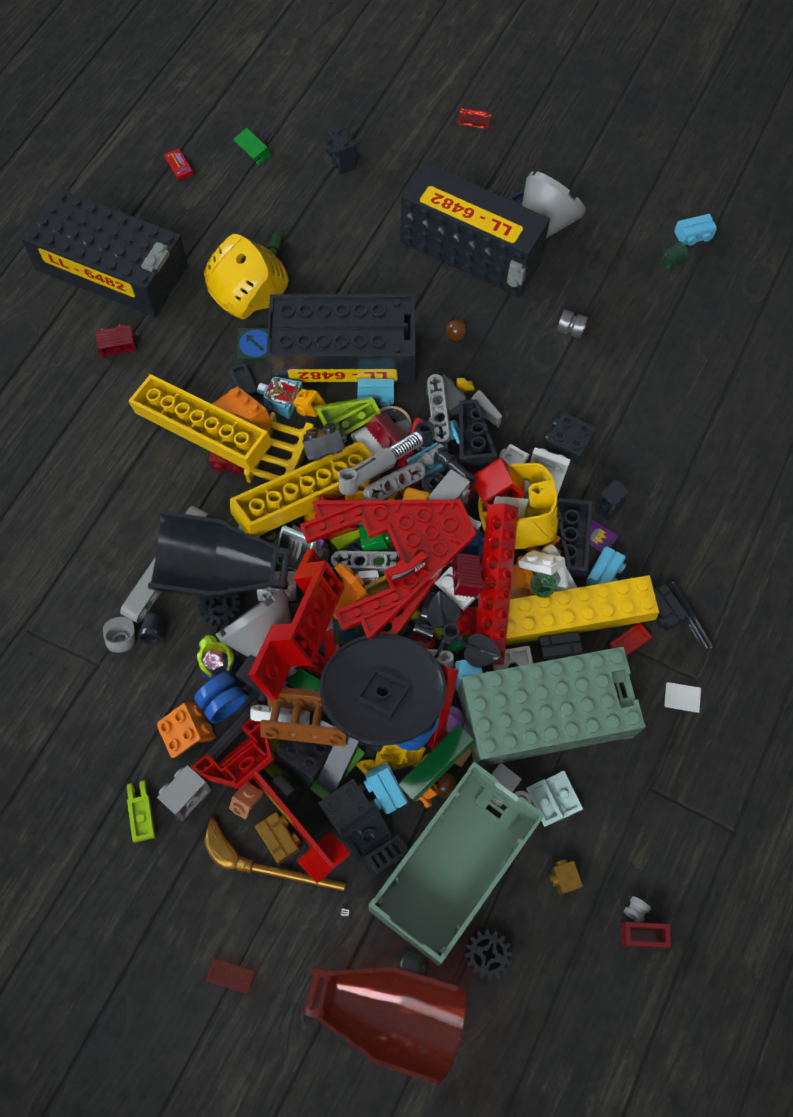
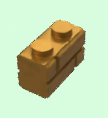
M276 812L257 824L255 828L278 865H280L300 851L298 845L301 842L295 833L290 834L287 830V827L290 825L284 815L279 817Z

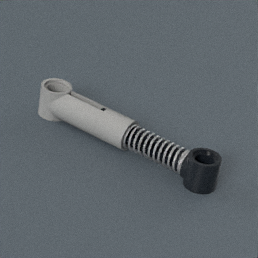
M421 421L416 425V430L411 435L390 448L382 449L353 468L342 469L338 474L340 492L344 495L355 494L360 485L394 465L397 459L402 458V456L419 446L429 447L433 445L434 425L429 421Z

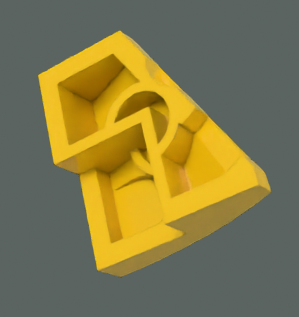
M386 745L380 752H377L374 768L384 762H387L392 770L410 765L414 767L421 760L426 748L408 751L397 745Z

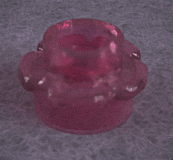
M209 650L206 652L203 661L207 668L215 670L217 667L222 666L223 656L219 651Z

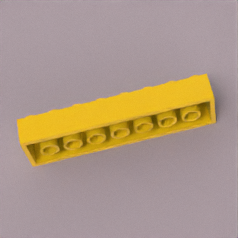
M151 374L128 401L136 414L252 472L272 445L267 431Z
M362 441L356 442L342 449V452L339 454H329L320 460L311 462L231 498L230 512L245 533L258 537L315 510L312 501H318L321 494L345 496L339 490V472L344 468L355 467L373 454ZM378 474V475H376L375 477H373L372 479L368 480L369 483L372 482V481H374V480L379 479V478H380V474Z
M650 575L511 599L506 646L536 641L539 636L570 632L582 633L656 620L659 609Z

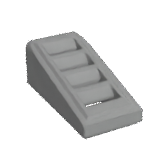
M478 390L471 400L477 399L484 419L499 427L502 415L487 397Z

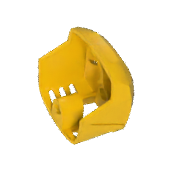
M232 234L226 238L213 253L204 271L208 292L224 310L240 319H246L256 310L269 308L270 294H283L288 285V276L281 261L267 248L238 234ZM246 256L245 262L241 264V259ZM248 281L253 283L254 286L249 285ZM242 289L246 290L248 294L242 292Z
M538 463L509 464L523 481L528 480L532 484L528 490L531 507L526 508L523 517L517 518L515 549L536 547L554 541L558 532L557 491L551 473L546 467ZM479 496V516L485 532L487 507Z

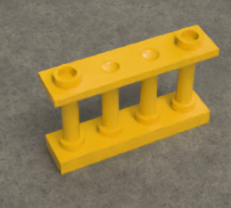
M271 412L270 419L273 425L265 430L268 432L269 437H271L275 429L298 436L299 441L293 445L270 438L272 441L271 446L290 451L293 455L291 459L285 460L264 454L261 460L285 467V474L300 468L306 454L302 443L303 435L306 434L307 430L313 428V424L306 422L304 429H297L277 423L275 413ZM259 462L252 472L244 469V475L248 483H251L253 476L270 481L280 477L279 475L257 469Z

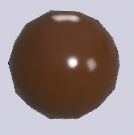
M460 319L451 320L445 330L448 338L456 342L465 338V322Z
M445 772L434 783L438 788L437 796L446 799L456 788L458 782L452 774Z

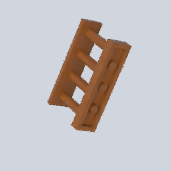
M282 687L277 700L268 699V706L272 707L269 720H261V737L345 747L346 735L337 729L334 724L333 727L320 726L322 712L325 713L321 703L320 691ZM281 708L293 709L290 723L278 721ZM301 710L314 711L312 725L299 724Z

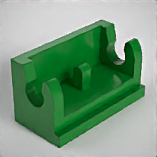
M248 128L234 138V142L252 157L254 161L258 160L256 162L258 165L271 157L267 146Z

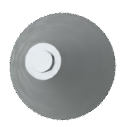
M531 171L526 178L522 206L550 218L547 239L582 218L586 212V207L578 197L574 200L569 194L570 190L558 181L540 172L532 175L534 172Z
M283 589L277 591L275 595L269 596L215 635L222 643L247 657L251 655L256 659L271 625L291 623L287 594ZM297 666L291 667L287 678L297 672Z

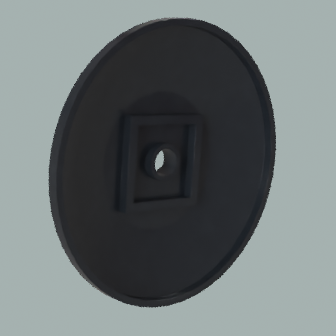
M376 634L370 640L367 639V636L351 640L333 653L327 661L320 678V698L327 717L342 733L366 744L396 745L417 738L435 723L445 703L446 681L438 661L422 645L399 635ZM379 690H386L388 694L380 696L377 692Z

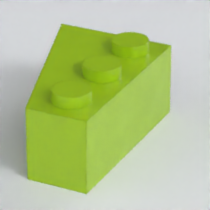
M370 396L313 406L323 426L330 422H334V424L339 423L340 428L344 427L346 434L368 423L376 414H381L374 398Z

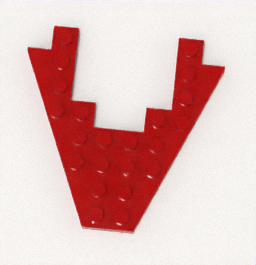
M461 499L312 501L317 518L300 524L307 544L363 523L369 539L388 532L400 560L402 559L406 564L421 551L428 556V564L424 568L399 581L390 582L388 580L387 572L391 568L383 570L390 586L389 589L334 611L342 631L362 624L368 640L372 639L476 537V531Z

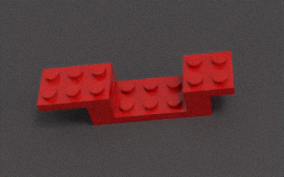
M314 549L306 550L293 578L304 592V596L292 623L271 625L248 674L269 700L278 699L291 667L312 665L345 588L327 561H322Z

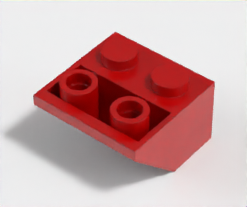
M502 457L473 475L477 478V483L473 484L486 507L494 504L496 496L522 498L525 496V482Z

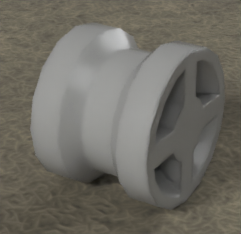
M632 896L629 907H625L623 912L632 920L643 923L645 920L644 915L651 910V907L641 899Z

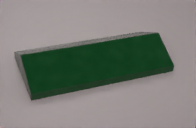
M456 724L398 781V784L416 802L476 741L459 724Z

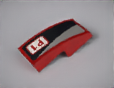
M421 551L408 564L401 559L387 572L388 580L395 582L417 573L428 564V556Z

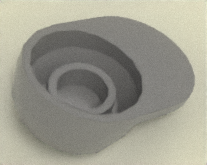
M116 617L104 624V641L110 651L121 653L128 651L134 646L135 632L131 619Z

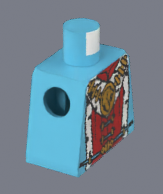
M273 377L269 385L260 383L257 393L264 395L263 399L266 407L290 419L295 409L292 402L303 387L300 381Z

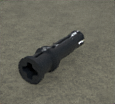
M441 447L436 450L434 460L437 463H441L446 471L452 469L468 481L477 483V478L459 464L457 457L450 455L448 449Z

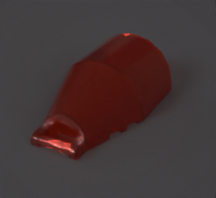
M312 966L311 974L313 976L306 1005H303L302 1014L316 1018L337 1036L340 1035L350 1043L351 1047L363 1053L371 1063L435 1085L440 1084L446 1078L457 1054L464 1028L467 998L464 987L397 966L335 971ZM322 977L325 979L322 987L318 1008H316L315 1002Z

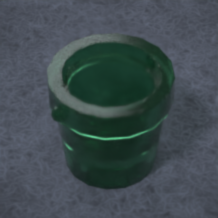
M681 241L675 242L660 255L661 261L666 268H671L689 260L688 250Z
M557 571L553 575L537 573L530 581L532 592L540 598L549 597L559 585L560 575Z

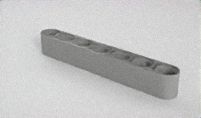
M191 506L185 513L210 518L208 513L194 506ZM155 558L120 610V614L136 623H140L161 593L160 591L148 590V582H151Z

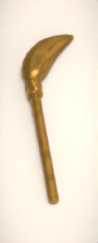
M212 816L210 818L204 843L211 859L218 866L227 870L236 869L237 871L249 874L257 872L345 891V882L324 878L316 883L308 874L254 863V860L240 857L237 850L222 833L215 817Z

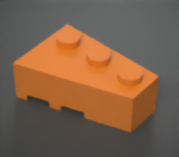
M238 386L212 403V405L263 430L273 425L266 408Z

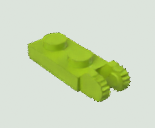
M145 780L140 781L142 797L135 798L133 784H127V804L134 843L155 838L150 797L148 796Z

